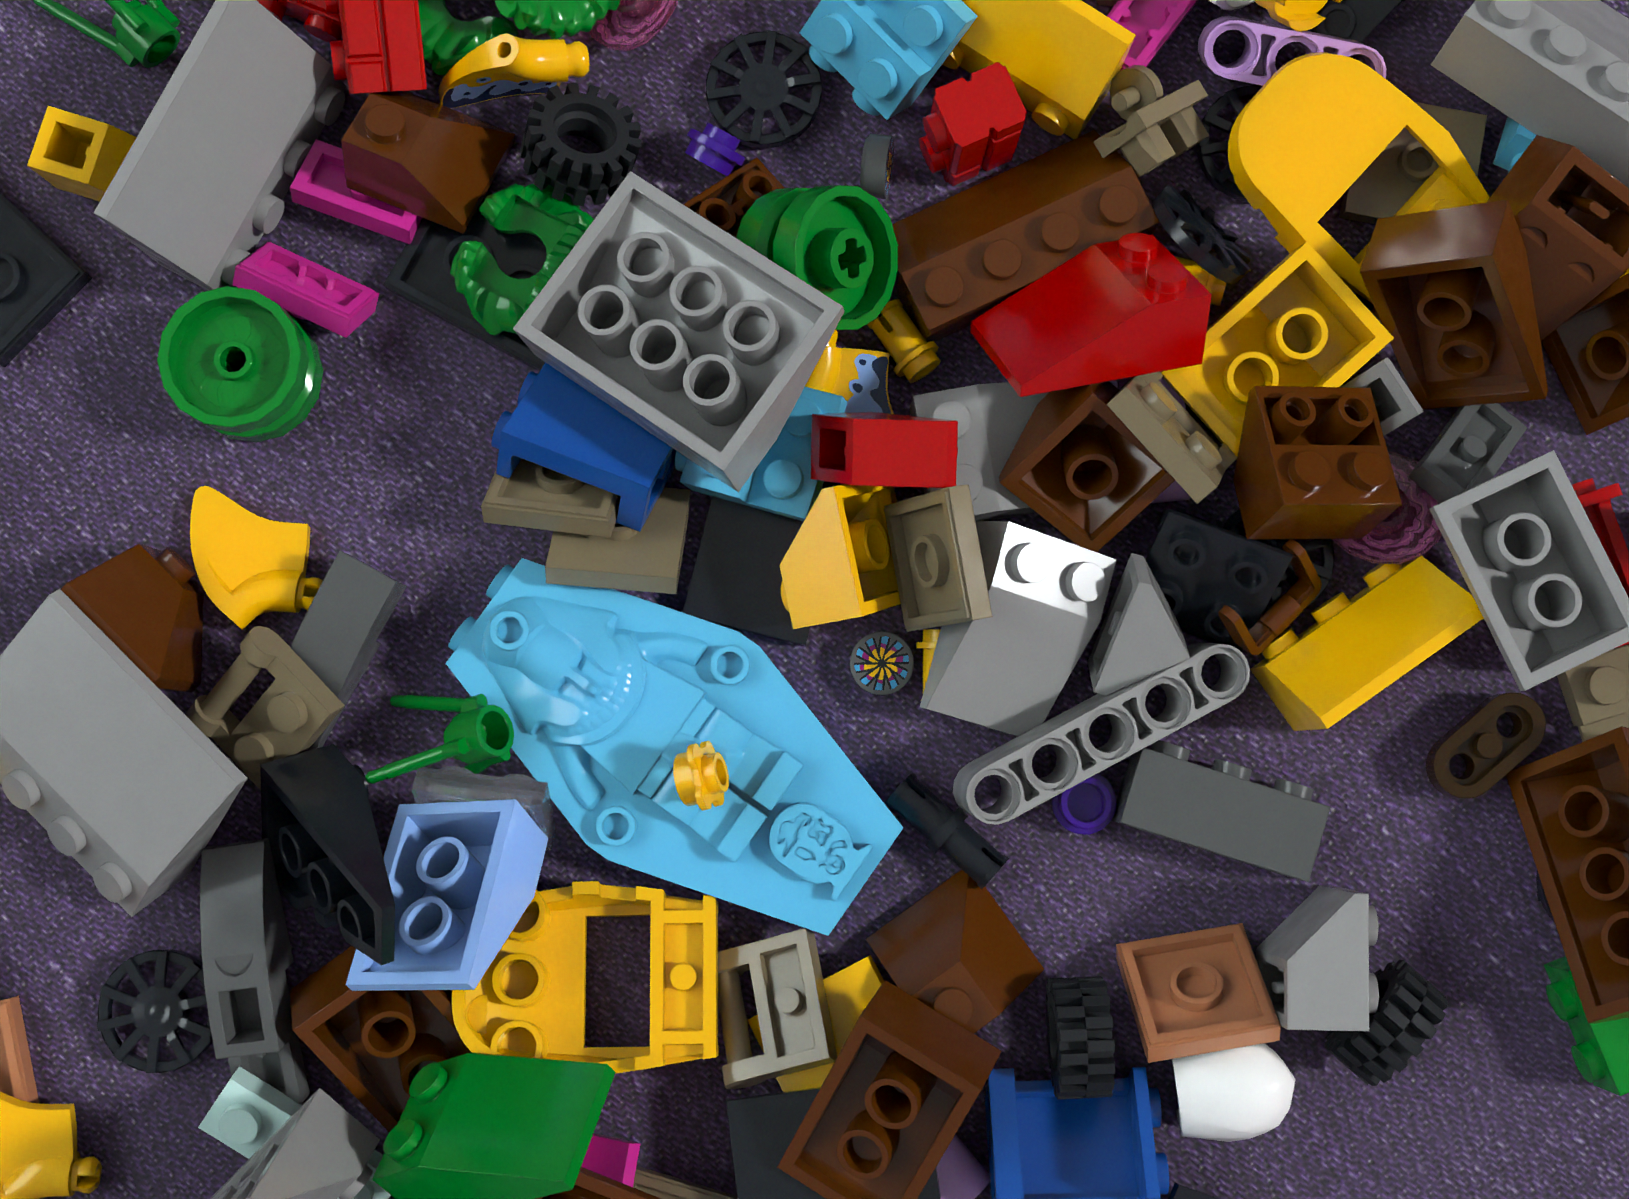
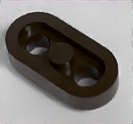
M1502 693L1485 699L1431 747L1426 759V772L1433 787L1443 795L1452 798H1475L1487 792L1542 742L1546 731V721L1542 709L1532 698L1521 693ZM1503 713L1508 715L1513 723V729L1507 737L1502 736L1496 726L1499 716ZM1456 754L1460 755L1466 764V770L1459 778L1454 777L1449 770V762Z

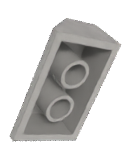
M1554 450L1429 508L1520 691H1526L1629 642V597Z

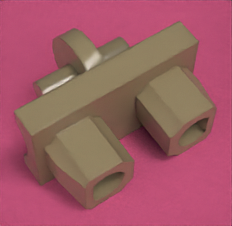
M1132 65L1119 71L1112 79L1110 86L1111 105L1121 118L1127 120V123L1099 137L1093 143L1102 158L1121 150L1127 162L1132 166L1137 178L1170 158L1174 159L1209 136L1193 108L1194 105L1206 98L1208 94L1198 79L1163 97V88L1156 74L1143 65Z

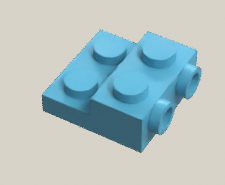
M821 0L799 33L811 44L809 55L817 66L828 72L838 71L854 87L852 97L860 109L870 115H882L888 120L912 105L978 16L962 0Z
M804 387L777 440L739 492L676 451L675 468L683 472L680 482L695 492L804 521L817 499L824 482L811 479L812 414L845 413L848 402L843 396Z

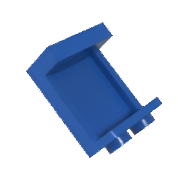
M546 362L539 373L533 371L528 373L518 396V406L513 413L509 411L502 413L496 424L491 442L492 447L499 449L496 474L509 479L521 459H525L619 495L621 499L616 523L639 532L675 468V449Z
M1132 1067L1127 1078L1114 1079L1115 1085L1114 1090H1112V1097L1057 1099L1054 1095V1086H1052L1051 1080L1015 1081L1014 1068L992 1069L983 1089L991 1199H1160V1194H1168L1169 1167L1167 1156L1164 1152L1156 1153L1153 1128H1160L1161 1099L1157 1087L1148 1088L1146 1067Z

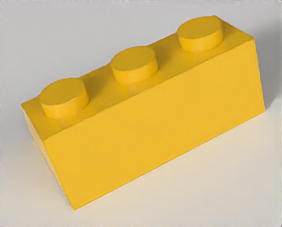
M962 0L978 17L942 65L951 69H957L960 66L969 73H973L999 62L1002 66H1006L1024 107L1032 112L1031 116L1036 124L1053 135L1061 136L1065 133L1072 139L1078 138L1109 92L1112 79L1121 70L1136 35L1082 0Z
M1422 555L1401 563L1399 561L1382 562L1362 577L1368 585L1366 588L1350 599L1347 598L1344 592H1341L1321 604L1311 612V615L1317 621L1315 624L1298 636L1292 628L1282 632L1262 652L1265 659L1250 670L1294 731L1328 729L1484 619L1473 596Z

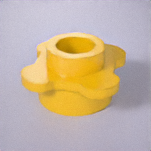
M710 741L701 742L700 747L697 743L688 745L687 752L677 754L673 763L674 781L680 799L686 806L698 805L702 811L711 809L712 804L714 807L723 805L724 792L729 787V774L723 756L719 752H715Z

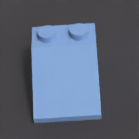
M516 799L399 804L383 857L395 902L394 961L381 966L356 949L345 984L352 991L474 990L535 896L548 843V837Z

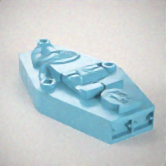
M521 558L515 568L509 564L504 566L486 591V596L492 600L477 620L472 616L468 617L452 636L448 647L454 652L445 664L470 696L483 694L487 698L488 705H496L508 714L514 730L512 750L586 845L608 861L829 936L898 837L903 826L761 647L739 631L615 589L547 584L545 566ZM710 741L715 752H719L726 762L729 774V787L724 792L723 805L714 807L712 804L711 809L702 811L698 805L686 806L680 799L674 781L673 763L677 754L687 752L688 745L697 743L700 747L701 742Z

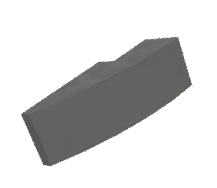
M339 551L297 631L291 649L346 706L381 645L376 640L407 586L359 559ZM344 708L308 749L309 751L323 747Z

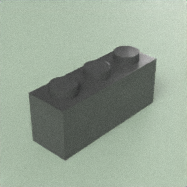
M1160 740L1153 743L1151 749L1143 748L1130 756L1117 797L1116 810L1111 821L1292 879L1309 882L1331 808L1330 806L1311 801L1314 789L1276 778L1273 788L1250 781L1251 769L1220 759L1214 760L1212 769L1188 762L1191 750Z

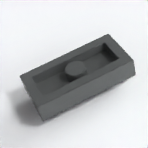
M1499 403L1459 406L1408 477L1439 503L1444 502L1493 478L1527 427Z

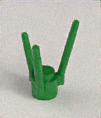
M33 0L36 5L48 11L51 15L115 52L131 68L139 62L146 68L157 66L173 53L180 42L181 35L176 29L180 20L164 5L162 0H145L147 2L145 5L138 0H132L128 3L124 0H104L116 12L112 19V27L116 30V37L53 0Z
M483 694L468 698L393 695L390 699V704L394 707L457 712L459 714L453 717L450 724L446 727L443 745L369 771L365 779L368 783L374 784L453 757L456 760L467 763V765L447 779L448 787L456 788L491 765L510 759V749L514 740L512 722L502 708L496 705H488L487 698Z

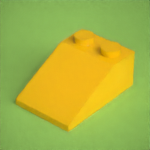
M1307 241L1287 255L1207 329L1202 364L1162 371L1161 374L1164 380L1222 444L1225 443L1238 456L1248 394L1254 386L1340 387L1393 340L1394 337Z

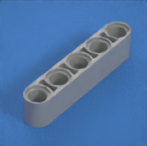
M1202 642L1188 645L1187 649L1190 659L1107 696L1096 694L966 764L959 770L954 779L953 794L955 801L962 811L986 824L999 825L1009 822L1236 699L1244 692L1249 683L1250 668L1246 657L1240 650L1231 645ZM1213 655L1219 661L1221 674L1217 683L1208 688L1203 682L1201 671L1205 660ZM1160 685L1166 694V706L1160 715L1151 718L1145 706L1146 696L1154 686ZM1105 714L1112 726L1111 736L1102 747L1095 748L1090 742L1089 728L1093 720ZM1050 744L1056 753V766L1048 776L1037 778L1032 768L1033 756L1042 746ZM995 775L1001 785L1000 796L992 806L979 808L974 797L975 788L984 777Z

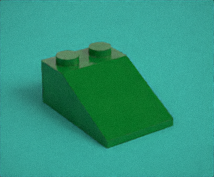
M466 1053L441 1062L430 1063L417 1073L410 1084V1097L398 1124L389 1132L384 1141V1154L372 1180L395 1199H537L573 1190L616 1072L608 1064L477 1053Z

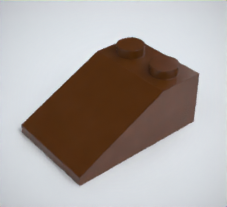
M1509 200L1378 218L1360 269V274L1382 325L1394 337L1390 344L1410 391L1421 408L1433 409L1546 399L1548 386L1527 251Z
M351 946L290 990L292 1030L381 1125L390 1132L398 1124L410 1097L409 1087L412 1080L423 1067L433 1062H441L472 1052L463 1043L454 1024L452 990L352 991L345 984L356 948Z
M884 980L857 1020L777 1168L826 1199H918L981 1092L1002 1051Z

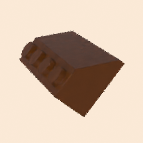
M1093 130L893 223L892 226L898 243V274L894 286L909 317L927 342H936L970 326L973 319L1093 244L1119 240L1123 235L1129 233L1152 235L1160 222L1132 166L1117 151L1102 158L1093 143L1101 136Z
M1621 726L1514 769L1506 774L1587 1021L1592 1024L1629 1018V728Z

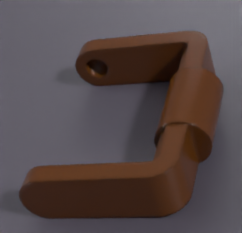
M1289 539L1282 548L1284 551L1293 554L1290 563L1298 577V581L1268 609L1249 631L1239 614L1231 607L1224 605L1218 611V615L1234 643L1252 655H1259L1277 639L1316 598L1321 590L1322 582L1306 550L1293 539Z

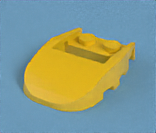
M1325 52L1305 54L1294 58L1278 69L1237 116L1228 142L1230 171L1234 176L1236 185L1252 208L1262 211L1278 233L1274 238L1289 253L1308 241L1352 291L1373 304L1360 274L1369 243L1353 259L1318 221L1404 127L1432 155L1439 167L1394 216L1486 203L1490 197L1449 131L1392 83L1368 65L1351 57ZM1374 307L1370 312L1379 318Z
M599 881L572 882V886L543 891L536 889L531 903L474 990H452V1015L460 1038L472 1053L608 1064L616 1073L661 1067L697 1059L716 1058L719 1056L717 898L710 895H703V900L666 895L663 889L602 885ZM650 916V1046L585 1048L587 917Z

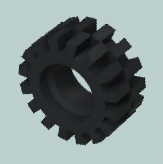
M567 83L564 95L557 85L548 89L546 98L540 94L534 100L533 108H530L520 149L521 158H525L523 168L527 176L537 173L534 185L541 191L549 184L554 187L552 198L561 202L565 193L572 194L573 205L584 206L587 195L591 196L594 205L605 202L607 193L610 196L614 194L629 172L633 171L642 139H639L641 133L639 122H631L634 113L627 105L619 110L616 109L619 97L610 92L605 100L599 98L597 95L600 87L590 84L586 94L579 92L578 83ZM571 135L586 138L595 143L602 152L591 154L576 151L564 144L559 137Z
M1398 960L1397 963L1394 961L1386 965L1384 971L1379 969L1374 973L1378 982L1379 1002L1376 1013L1369 1014V1031H1327L1325 1036L1327 1039L1324 1043L1325 1048L1367 1085L1377 1086L1380 1080L1384 1083L1392 1078L1395 1069L1400 1073L1408 1066L1407 1060L1412 1055L1417 1057L1424 1049L1421 1046L1426 1039L1433 1038L1437 1032L1434 1025L1442 1022L1446 1015L1443 1011L1448 1007V1001L1445 999L1446 996L1404 960Z
M1102 976L1049 978L1045 997L1047 1009L1045 1020L1048 1033L1046 1040L1047 1047H1049L1048 1062L1049 1069H1051V1083L1054 1086L1055 1097L1057 1099L1112 1097V1090H1114L1115 1085L1113 1076L1115 1074V1061L1113 1058L1115 1040L1112 1039V1029L1114 1027L1113 1018L1110 1016L1111 1004L1109 995H1107L1106 982L1103 981Z

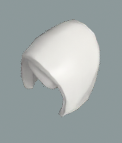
M1265 1043L1172 1059L1179 1108L1177 1110V1117L1182 1137L1225 1142L1251 1139L1279 1126L1290 1109L1296 1079L1278 1054Z

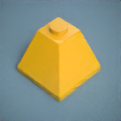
M843 484L824 488L820 491L779 565L782 576L781 598L786 610L790 613L793 629L858 618L901 604L884 513L886 505L897 502L893 486Z

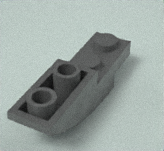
M269 838L208 846L202 850L200 931L204 986L216 1060L228 1058L231 1076L240 1066L296 1103L302 1104L310 1094L299 1037L292 1030L290 992L285 972L294 960Z

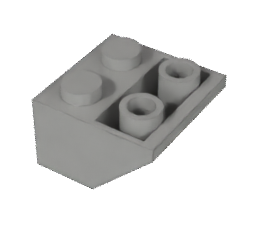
M1319 885L1256 948V961L1281 1027L1287 1030L1369 1031V1014H1375L1377 1011L1379 989L1375 974L1369 973V946H1374L1377 942L1378 916L1375 907L1369 905L1368 893L1333 885Z

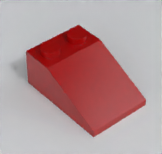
M1129 233L1123 235L1119 240L1093 244L973 319L970 332L1019 397L1202 364L1212 294L1153 234Z

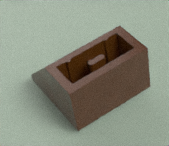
M1254 386L1249 391L1233 479L1247 539H1362L1402 505L1371 388Z

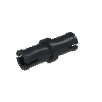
M913 773L899 785L885 802L929 840L925 846L934 854L939 850L942 851L971 877L981 889L986 886L1009 859L965 822L968 818L966 813L960 808L955 812L923 785Z

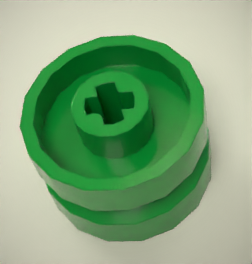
M834 185L813 188L775 189L757 198L743 216L736 239L844 307L845 312L835 330L860 329L875 320L890 300L898 274V243L890 217L878 199L858 186Z
M225 286L201 292L175 311L161 335L157 362L164 389L180 410L230 439L257 443L284 436L306 419L319 398L323 368L318 346L302 324L290 316L279 304L255 290Z

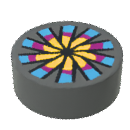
M870 133L865 139L861 162L860 188L876 198L887 199L889 195L894 162L893 135Z
M880 631L866 635L855 645L850 657V672L855 683L865 692L877 696H886L899 691L909 681L914 667L913 655L907 643L899 636L890 632Z

